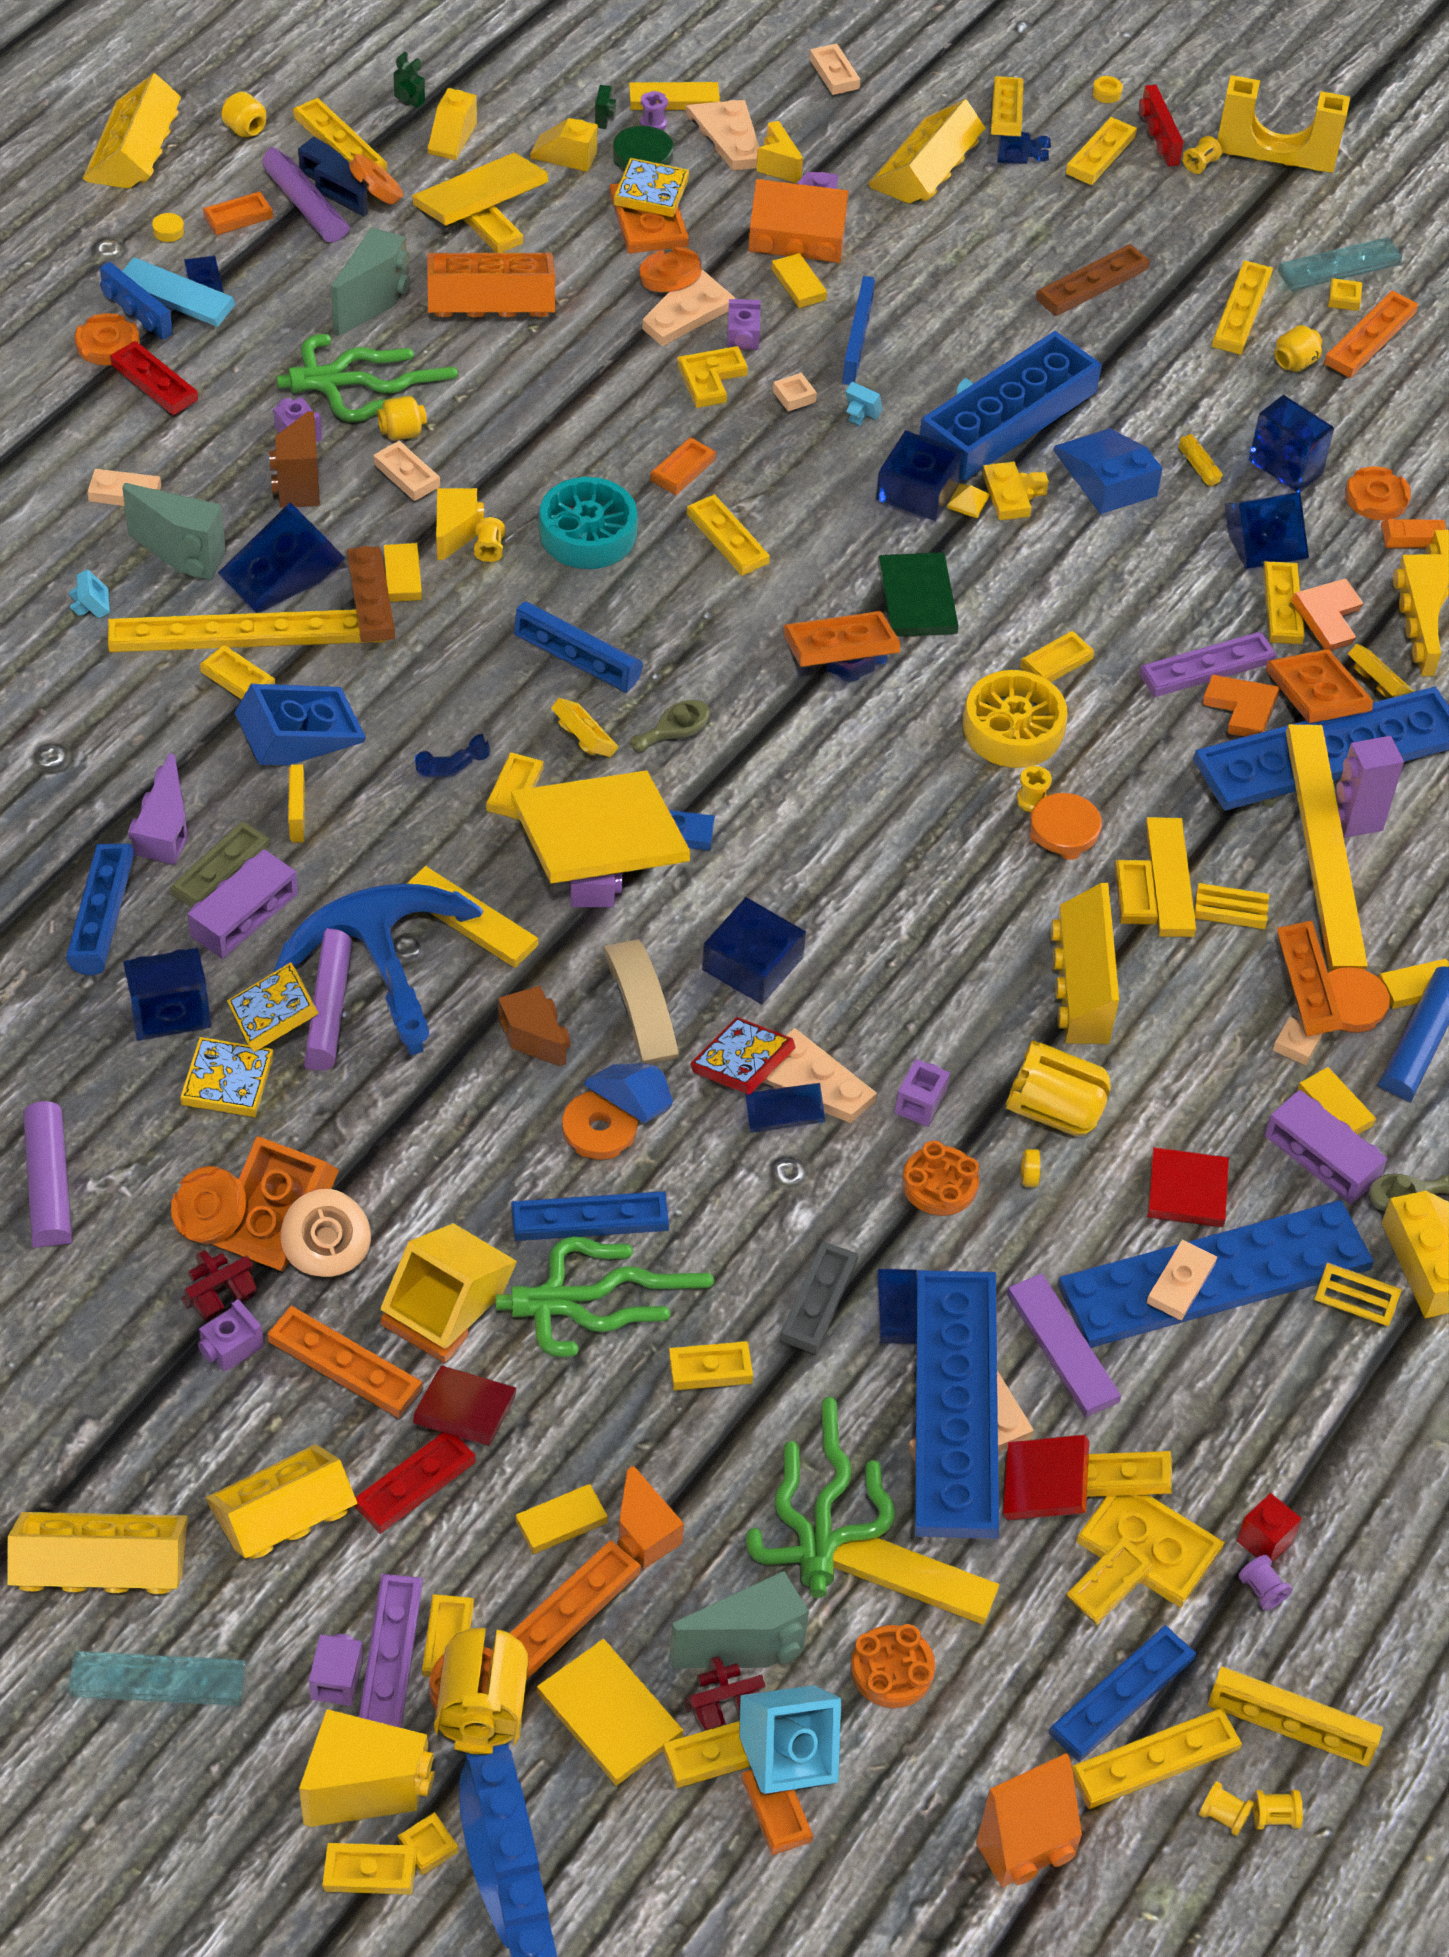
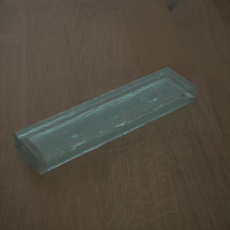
M1386 237L1279 263L1278 273L1290 290L1295 291L1331 282V278L1344 279L1401 264L1402 256L1390 239Z
M75 1651L68 1691L70 1697L241 1706L246 1664L245 1660Z

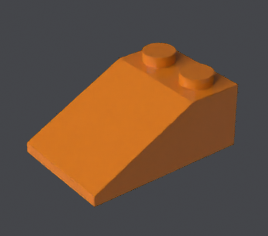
M256 1136L239 1177L246 1193V1210L242 1222L231 1236L212 1245L243 1257L247 1255L253 1261L283 1272L289 1260L282 1249L281 1227L288 1209L299 1197L310 1191L332 1189L339 1169L321 1159Z
M1065 1753L990 1788L976 1845L1001 1888L1013 1882L1016 1885L1027 1883L1038 1874V1870L1050 1864H1053L1054 1867L1062 1866L1076 1856L1082 1831L1072 1764L1068 1754Z

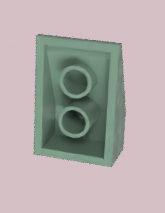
M373 227L369 229L331 285L334 335L340 336L393 307L401 295L407 293L410 286V276H407L410 253L406 249V237Z
M124 483L122 489L128 535L179 573L212 580L226 553L221 504Z
M782 1571L672 1623L669 1662L673 1669L709 1668V1658L715 1656L720 1657L724 1667L738 1663L739 1668H767L778 1662L781 1664L789 1663L796 1659L804 1650L809 1610L786 1572Z

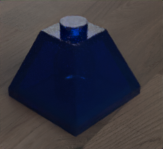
M1301 492L1224 503L1229 538L1245 569L1261 567L1264 565V561L1290 562L1309 558Z

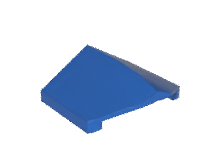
M648 1063L612 1064L587 1078L584 1083L586 1087L644 1123L670 1109L673 1103L664 1073L656 1065Z

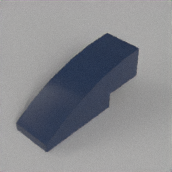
M314 136L298 148L299 168L308 178L315 181L316 188L323 196L363 217L368 214L367 189L363 181L360 182L353 176L349 168V162L340 153Z

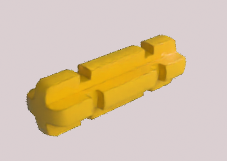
M1193 434L1182 436L1178 444L1180 450L1186 455V458L1198 474L1202 476L1201 478L1207 486L1218 485L1221 482L1223 473Z

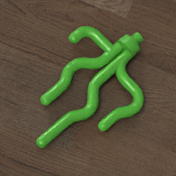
M318 334L310 336L301 345V355L305 367L288 368V374L276 376L278 389L290 387L292 394L302 393L305 390L321 391L326 394L330 408L336 417L349 423L366 421L377 414V409H381L382 403L387 399L372 401L360 409L350 410L344 407L340 393L336 388L337 386L361 384L382 394H393L413 384L455 379L458 376V370L452 366L405 373L391 381L378 379L362 371L341 373L353 361L364 360L375 364L409 361L413 358L414 352L410 348L377 351L366 347H355L343 352L333 363L317 366L314 349L327 347L332 342L330 335Z
M573 1236L560 1240L550 1250L548 1259L549 1278L546 1283L537 1287L511 1286V1294L496 1295V1310H511L512 1318L535 1316L536 1339L539 1347L551 1356L573 1357L578 1353V1345L573 1341H556L552 1338L550 1315L568 1316L579 1325L597 1332L614 1331L633 1322L667 1321L671 1315L669 1308L666 1306L622 1308L608 1316L602 1317L591 1314L584 1307L574 1302L601 1299L609 1294L617 1285L624 1282H634L649 1289L659 1290L696 1289L711 1287L714 1283V1278L710 1273L654 1274L639 1267L626 1266L614 1269L594 1285L562 1286L565 1276L564 1257L568 1253L581 1252L596 1259H628L633 1254L632 1246L626 1243L601 1244L586 1237Z
M826 1397L822 1400L821 1413L823 1447L825 1455L835 1467L836 1473L832 1481L822 1489L816 1498L814 1509L815 1533L811 1523L791 1506V1498L797 1490L800 1480L799 1446L794 1441L786 1442L783 1447L784 1479L776 1491L774 1505L777 1515L782 1521L798 1533L800 1546L767 1549L763 1546L762 1532L758 1528H750L746 1533L748 1553L756 1562L763 1565L800 1563L801 1581L804 1585L810 1587V1595L814 1598L825 1597L827 1595L826 1586L834 1581L833 1557L837 1548L847 1542L880 1537L889 1530L895 1517L893 1500L883 1489L881 1465L878 1461L871 1460L865 1466L866 1488L869 1498L879 1510L878 1517L870 1523L848 1525L832 1531L831 1505L850 1483L852 1473L850 1460L839 1445L837 1402L832 1397Z

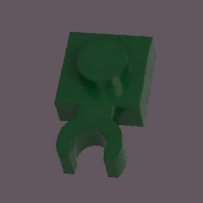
M403 52L397 57L396 65L398 69L393 72L394 97L419 108L425 103V78L418 75V71L421 69V61L419 58H416L410 63L408 61V53Z

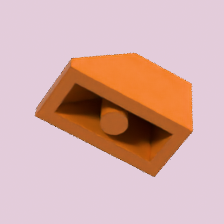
M633 1465L627 1469L617 1543L620 1548L645 1570L683 1544L684 1523Z

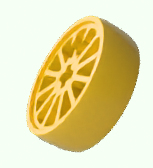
M1021 670L998 671L983 677L971 688L965 701L962 718L964 736L969 746L979 756L991 763L1010 768L1035 766L1051 758L1059 749L1067 727V705L1058 688L1037 674ZM1000 697H1007V698H1006L1004 701H1002ZM1032 702H1035V703H1037L1038 705L1032 707V704H1031V703H1032Z

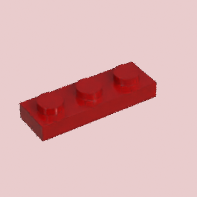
M1146 85L1143 98L1139 100L1140 115L1145 117L1149 134L1154 136L1158 153L1163 155L1167 166H1178L1184 141L1157 85Z
M137 341L110 355L111 365L172 415L198 401V392L195 388Z
M443 1432L356 1496L358 1504L354 1505V1507L381 1534L475 1464V1454L459 1437Z

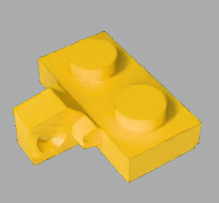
M1015 462L983 465L982 475L1000 521L1030 517L1032 507L1029 500L1034 497L1047 495L1049 480L1046 472H1031L1028 475L1027 473L1019 474Z

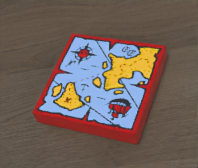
M736 1017L690 1065L693 1073L750 1095L796 1047L793 1038Z

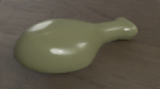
M686 700L673 704L664 711L653 729L644 734L634 735L630 739V744L636 752L640 753L644 752L648 746L663 739H680L692 736L706 725L710 716V709L706 703L699 700Z
M1386 1174L1372 1182L1368 1190L1369 1200L1376 1208L1386 1211L1390 1198L1421 1191L1449 1195V1175H1442L1438 1179L1423 1181L1404 1174Z

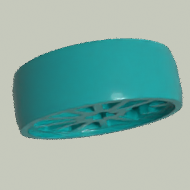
M577 477L565 480L551 488L542 499L538 513L539 537L546 552L562 564L579 569H599L611 566L625 558L635 544L638 534V511L635 501L623 487L603 478Z

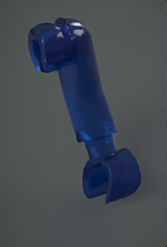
M478 734L471 739L469 747L464 750L460 749L450 757H433L430 752L422 751L415 756L414 762L417 772L423 777L455 776L471 764L473 758L476 760L486 759L490 755L491 749L488 740L485 742L484 735Z

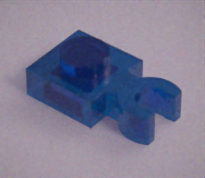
M1021 132V137L999 135L997 163L1027 164L1028 157H1033L1041 162L1049 161V150H1042L1041 148H1051V139L1048 136H1039L1031 139L1030 132Z
M888 654L826 663V670L844 681H857L862 676L875 671V665L886 663L888 661Z

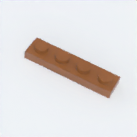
M361 546L359 548L347 549V561L360 641L395 639V627L381 547Z

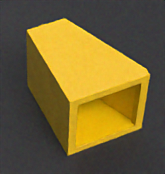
M452 1223L408 1241L380 1310L445 1349L496 1302V1295L504 1293L517 1261Z
M326 1709L299 1787L303 1825L314 1827L417 1811L421 1796H429L435 1772L431 1771L434 1753L428 1752V1735Z

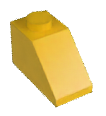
M447 89L437 106L427 149L428 154L457 160L477 124V95L461 90Z
M567 118L539 135L530 153V159L588 172L597 154L598 124Z
M437 488V560H445L477 537L476 524L480 519L484 518V502H477V488Z

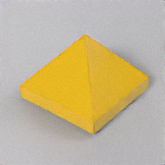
M959 484L947 504V508L978 518L990 494L971 485Z

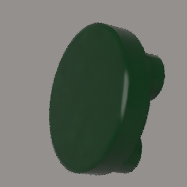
M640 125L626 128L617 134L613 142V162L615 165L625 169L630 158L669 165L673 159V140L666 132L656 127Z

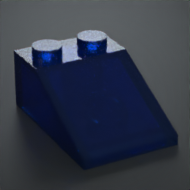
M289 502L218 574L256 613H260L322 582L345 557Z

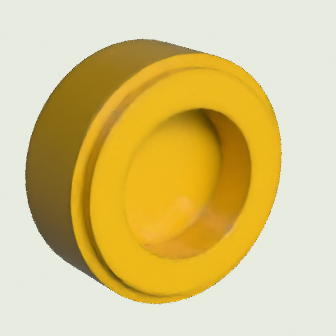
M1102 76L1094 81L1092 95L1099 102L1115 103L1121 98L1123 85L1115 77Z
M163 213L153 219V235L156 239L163 242H174L184 235V222L179 215Z
M1025 1149L1022 1152L1021 1184L1023 1187L1037 1188L1040 1178L1039 1149Z

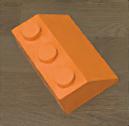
M756 179L748 251L781 256H791L800 253L805 259L840 263L845 236L849 190Z

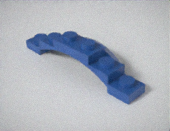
M508 1743L493 1746V1754L489 1755L464 1752L466 1761L462 1768L459 1782L462 1829L472 1871L492 1923L503 1945L509 1950L510 1957H557L549 1922L548 1906L539 1872V1860L521 1783L518 1782L512 1751L509 1750Z

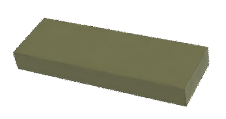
M242 821L170 887L171 895L192 908L197 902L203 901L213 893L223 880H228L238 872L248 859L254 858L264 849L267 850L270 847V838Z

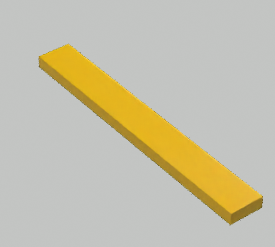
M356 610L108 619L109 652L220 648L223 645L228 648L366 643L360 641ZM386 640L368 641V642H386Z
M1289 724L1285 732L1329 972L1344 967L1366 970L1368 967L1323 726Z

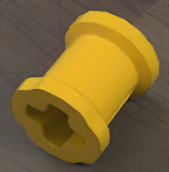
M1204 136L1199 140L1195 148H1189L1183 152L1182 161L1187 170L1194 174H1200L1205 170L1209 162H1215L1221 157L1222 148L1214 137Z
M486 517L477 522L476 534L478 535V541L474 544V555L477 559L483 562H496L502 558L503 545L501 544V539L505 536L506 527L501 520Z
M1030 766L1022 771L1020 775L1022 788L1017 793V801L1020 808L1032 812L1037 802L1047 796L1046 790L1049 789L1052 782V776L1048 770L1040 766Z
M1216 1781L1198 1815L1203 1818L1210 1816L1231 1828V1834L1237 1837L1245 1825L1255 1802L1250 1799L1244 1802L1223 1790L1222 1784Z
M1292 1789L1289 1794H1264L1262 1790H1255L1253 1794V1802H1255L1253 1817L1257 1830H1264L1266 1825H1291L1293 1829H1301L1303 1807L1301 1794L1298 1789Z

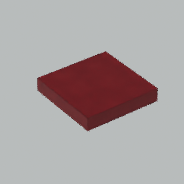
M441 1365L414 1412L413 1423L490 1446L515 1399L517 1388Z

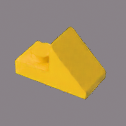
M779 121L770 122L767 125V136L764 137V146L757 149L756 170L760 173L798 183L802 178L803 157Z

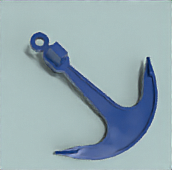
M391 884L360 890L334 900L308 917L295 930L288 942H285L274 972L290 962L297 970L298 964L323 941V934L326 928L339 930L347 935L358 938L366 947L389 991L385 997L387 1007L392 1015L394 1025L397 1026L400 1040L406 1044L408 1052L412 1056L424 1052L422 1042L428 1038L429 1028L427 1020L423 1017L422 1008L416 997L415 990L409 987L400 960L396 956L391 938V928L398 919L413 912L425 911L455 916L458 921L462 922L480 917L483 914V909L457 891L449 892L428 885Z

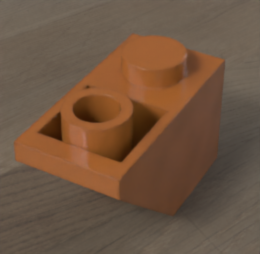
M541 986L498 998V1021L512 1049L557 1066L566 1064V1049L571 1047L570 1037L565 1026L559 1027L556 1020L558 1016L552 998L546 999Z

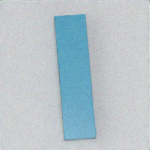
M135 257L132 258L122 271L163 305L216 327L220 325L236 305L233 297Z

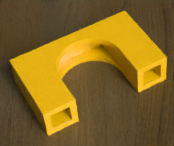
M1230 75L1217 138L1222 148V153L1254 158L1260 161L1276 162L1287 166L1309 168L1316 171L1334 172L1350 96L1320 91L1312 123L1298 133L1278 134L1265 128L1256 117L1255 104L1260 80Z

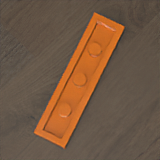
M1392 290L1326 354L1324 364L1352 378L1416 314L1418 303Z
M1313 921L1278 927V940L1306 1037L1343 1029L1341 1015Z
M292 1305L267 1333L268 1342L398 1419H400L422 1391V1381Z
M612 1540L608 1541L510 1632V1634L523 1643L528 1653L526 1680L640 1574L641 1565Z

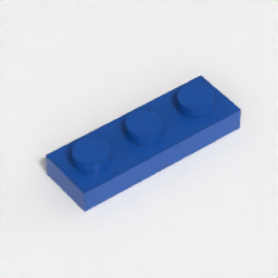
M108 262L100 267V287L107 298H112L122 306L128 315L134 316L147 331H152L160 339L164 340L172 335L171 314L167 307L113 263Z

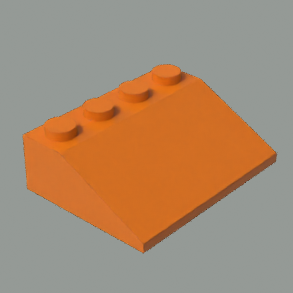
M427 253L428 313L434 312V315L437 317H451L453 312H466V315L469 317L485 316V312H498V316L514 317L517 315V312H529L530 316L545 317L548 316V312H555V270L552 253Z

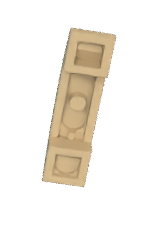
M637 939L604 946L603 951L613 979H617L633 1026V1039L641 1063L652 1064L678 1058V1048L664 995L643 944Z

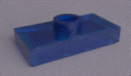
M216 256L184 259L187 279L224 293Z
M820 1083L752 1092L750 1095L745 1094L751 1133L826 1122Z
M878 1269L879 1343L917 1344V1270Z

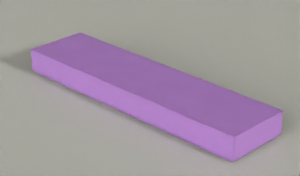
M1260 631L1141 665L1139 674L1155 698L1210 682L1212 675L1227 677L1265 666L1267 661L1276 659L1277 654Z
M1041 1273L1008 1287L1007 1296L1085 1418L1120 1403L1121 1394L1044 1275Z
M381 1574L360 1707V1718L402 1728L423 1578Z

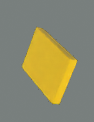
M1149 1495L1106 1496L1081 1530L1076 1540V1543L1102 1558L1125 1536L1155 1566L1140 1583L1180 1608L1183 1607L1225 1544L1221 1539Z
M604 1638L537 1686V1694L616 1786L662 1753L663 1743L683 1737V1729Z

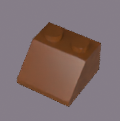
M307 411L275 436L276 450H269L270 471L277 470V474H271L272 494H279L280 508L320 506L314 411Z

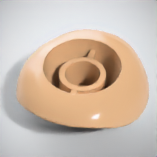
M317 1189L299 1197L288 1209L281 1227V1244L287 1259L298 1270L313 1276L332 1277L352 1270L365 1258L371 1243L370 1225L361 1207L348 1195L333 1189Z

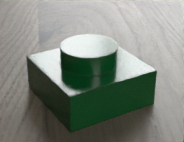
M599 86L595 102V124H598L600 129H607L609 117H615L616 99H611L612 86Z

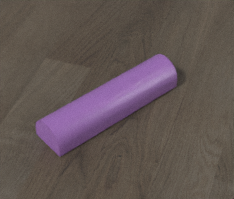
M270 147L262 159L263 168L325 241L336 242L342 239L350 230V226L291 157L274 147Z
M326 928L323 934L313 1001L319 1014L311 1018L304 1061L305 1069L324 1071L332 1068L335 1064L352 948L350 936L339 930Z
M36 1102L27 1106L23 1112L32 1246L37 1248L71 1244L73 1242L63 1113L61 1107L53 1102Z

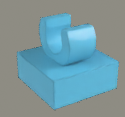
M851 382L846 390L849 406L846 412L850 414L848 421L860 426L866 416L877 420L883 410L880 394Z
M88 569L77 574V587L69 592V596L76 602L70 605V609L78 616L86 614L89 610L98 618L109 614L108 587Z

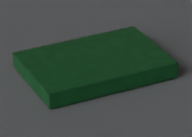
M945 552L878 556V568L887 619L897 637L958 633L959 625Z

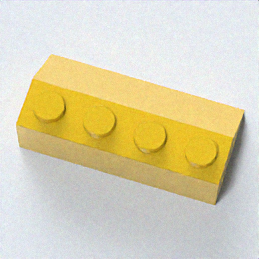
M156 73L151 74L116 100L84 173L83 179L86 182L130 189L138 182H146L154 172L152 166L162 153L160 147L170 134L169 125L178 115L177 106L181 99V96Z
M967 99L924 117L868 182L871 189L908 204L919 199L924 202L937 193L936 187L951 176L950 170L965 159V152L979 143L978 137L986 129Z
M1100 883L1060 904L1057 919L1051 920V941H1057V948L1053 950V969L1059 970L1060 977H1056L1055 997L1056 999H1062V1006L1058 1008L1057 1022L1058 1028L1064 1029L1065 1043L1110 1044L1118 1009L1119 990L1108 883Z
M21 1512L8 1535L7 1585L19 1586V1589L23 1591H39L44 1589L45 1586H59L66 1592L85 1591L87 1587H104V1591L109 1593L127 1592L129 1588H146V1591L152 1594L168 1593L171 1589H178L183 1575L188 1516Z

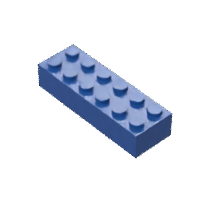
M1053 331L922 417L918 447L960 479L966 481L981 471L983 465L991 464L1095 394L1098 388L1102 364L1057 331Z

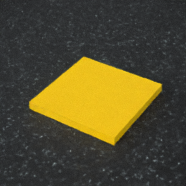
M647 770L511 791V802L550 883L690 861V849Z

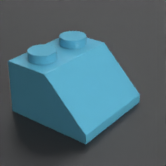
M815 1685L741 1695L740 1740L762 1793L767 1794L839 1783L840 1697Z

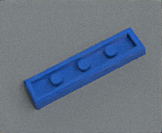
M863 276L844 360L842 384L845 385L856 382L873 303L874 277Z
M665 1191L511 1201L514 1241L669 1231Z
M1164 1625L1050 1727L1049 1734L1080 1763L1194 1660L1196 1652L1167 1625Z

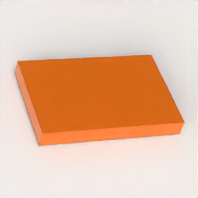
M620 183L609 185V194L628 254L672 249L674 247H689V237L679 206L674 217L614 205V196Z
M881 611L783 625L784 637L800 667L900 653V641Z
M1329 649L1267 661L1266 672L1308 723L1373 710L1372 698Z

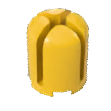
M1032 1040L1024 1055L1026 1061H1023L1017 1078L1012 1085L1005 1109L1070 1135L1086 1136L1097 1126L1106 1106L1112 1087L1109 1073L1101 1066Z
M486 1627L470 1628L456 1634L445 1648L434 1729L436 1735L439 1729L444 1736L455 1741V1750L470 1754L489 1755L493 1754V1746L506 1744L513 1739L514 1746L520 1738L528 1653L523 1643L512 1634L496 1629L486 1694L478 1693Z

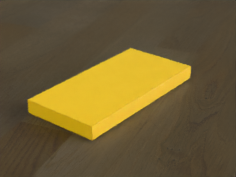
M514 152L413 194V205L447 226L549 182L548 173Z

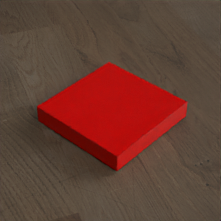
M1153 1147L1147 1217L1224 1227L1226 1221L1229 1157Z
M1086 1434L1008 1442L1003 1510L1007 1520L1086 1513L1090 1442Z

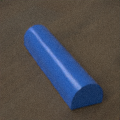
M527 601L516 608L514 635L625 693L638 681L643 668L641 660Z
M132 844L96 845L66 956L69 966L78 973L97 975L104 971L135 853Z
M1442 966L1434 970L1377 1085L1410 1103L1449 1026V967Z

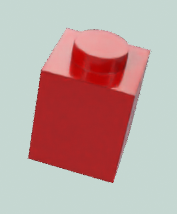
M1270 1492L1244 1517L1236 1541L1256 1558L1268 1555L1273 1563L1294 1542L1302 1518Z

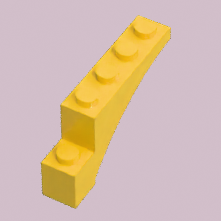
M1435 530L1431 544L1426 546V554L1402 555L1399 568L1393 572V585L1395 589H1399L1400 612L1405 613L1406 636L1411 638L1413 643L1412 659L1414 663H1418L1421 677L1435 676L1441 656L1438 637V617L1440 609L1449 596V530Z

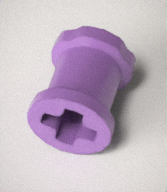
M652 91L645 93L641 97L643 115L640 119V125L664 130L667 126L664 110L668 105V99L661 92Z
M1262 1555L1254 1559L1238 1575L1242 1583L1250 1585L1260 1599L1259 1605L1265 1611L1277 1607L1293 1591L1290 1584L1283 1583L1271 1567L1272 1561L1268 1555Z

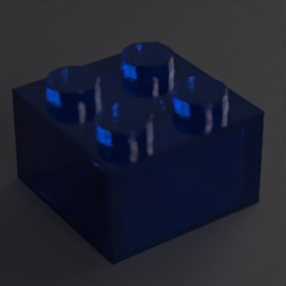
M1283 394L1259 413L1248 460L1297 493H1300L1323 475L1335 427Z
M905 430L879 470L876 500L936 521L962 480L965 451Z
M745 897L704 942L702 970L763 1005L803 959L806 931Z
M198 948L179 949L170 953L141 956L123 961L129 1006L137 1041L211 1028L207 985Z

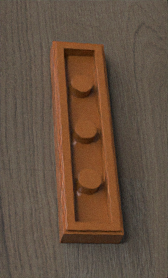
M1128 244L1037 290L1036 300L1054 316H1058L1148 270L1150 260L1131 244Z

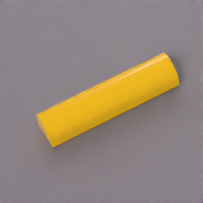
M1221 1666L1207 1706L1214 1709L1222 1707L1227 1714L1366 1767L1370 1766L1383 1731V1726Z

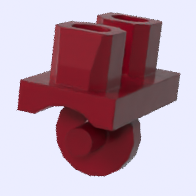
M205 1250L197 1253L196 1260L198 1266L189 1270L188 1274L192 1281L203 1276L205 1278L185 1288V1296L181 1297V1300L186 1309L193 1306L204 1321L212 1319L223 1312L225 1308L216 1294L217 1292L227 1287L235 1301L239 1299L241 1302L256 1293L257 1289L250 1274L253 1267L252 1262L246 1255L218 1271L217 1268L228 1263L224 1253L213 1258Z
M719 1656L709 1658L710 1671L698 1674L697 1680L700 1687L714 1683L715 1688L690 1695L688 1699L683 1700L686 1712H694L695 1719L703 1732L726 1725L720 1703L734 1700L740 1720L741 1695L760 1693L766 1687L763 1675L728 1684V1679L741 1675L738 1663L724 1667Z

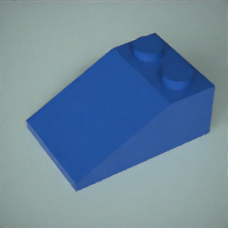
M1111 428L1055 445L1053 448L1055 454L1100 515L1156 497L1158 494L1163 470L1162 466L1146 446Z
M250 684L235 711V715L259 765H292L363 743L366 739L341 687Z

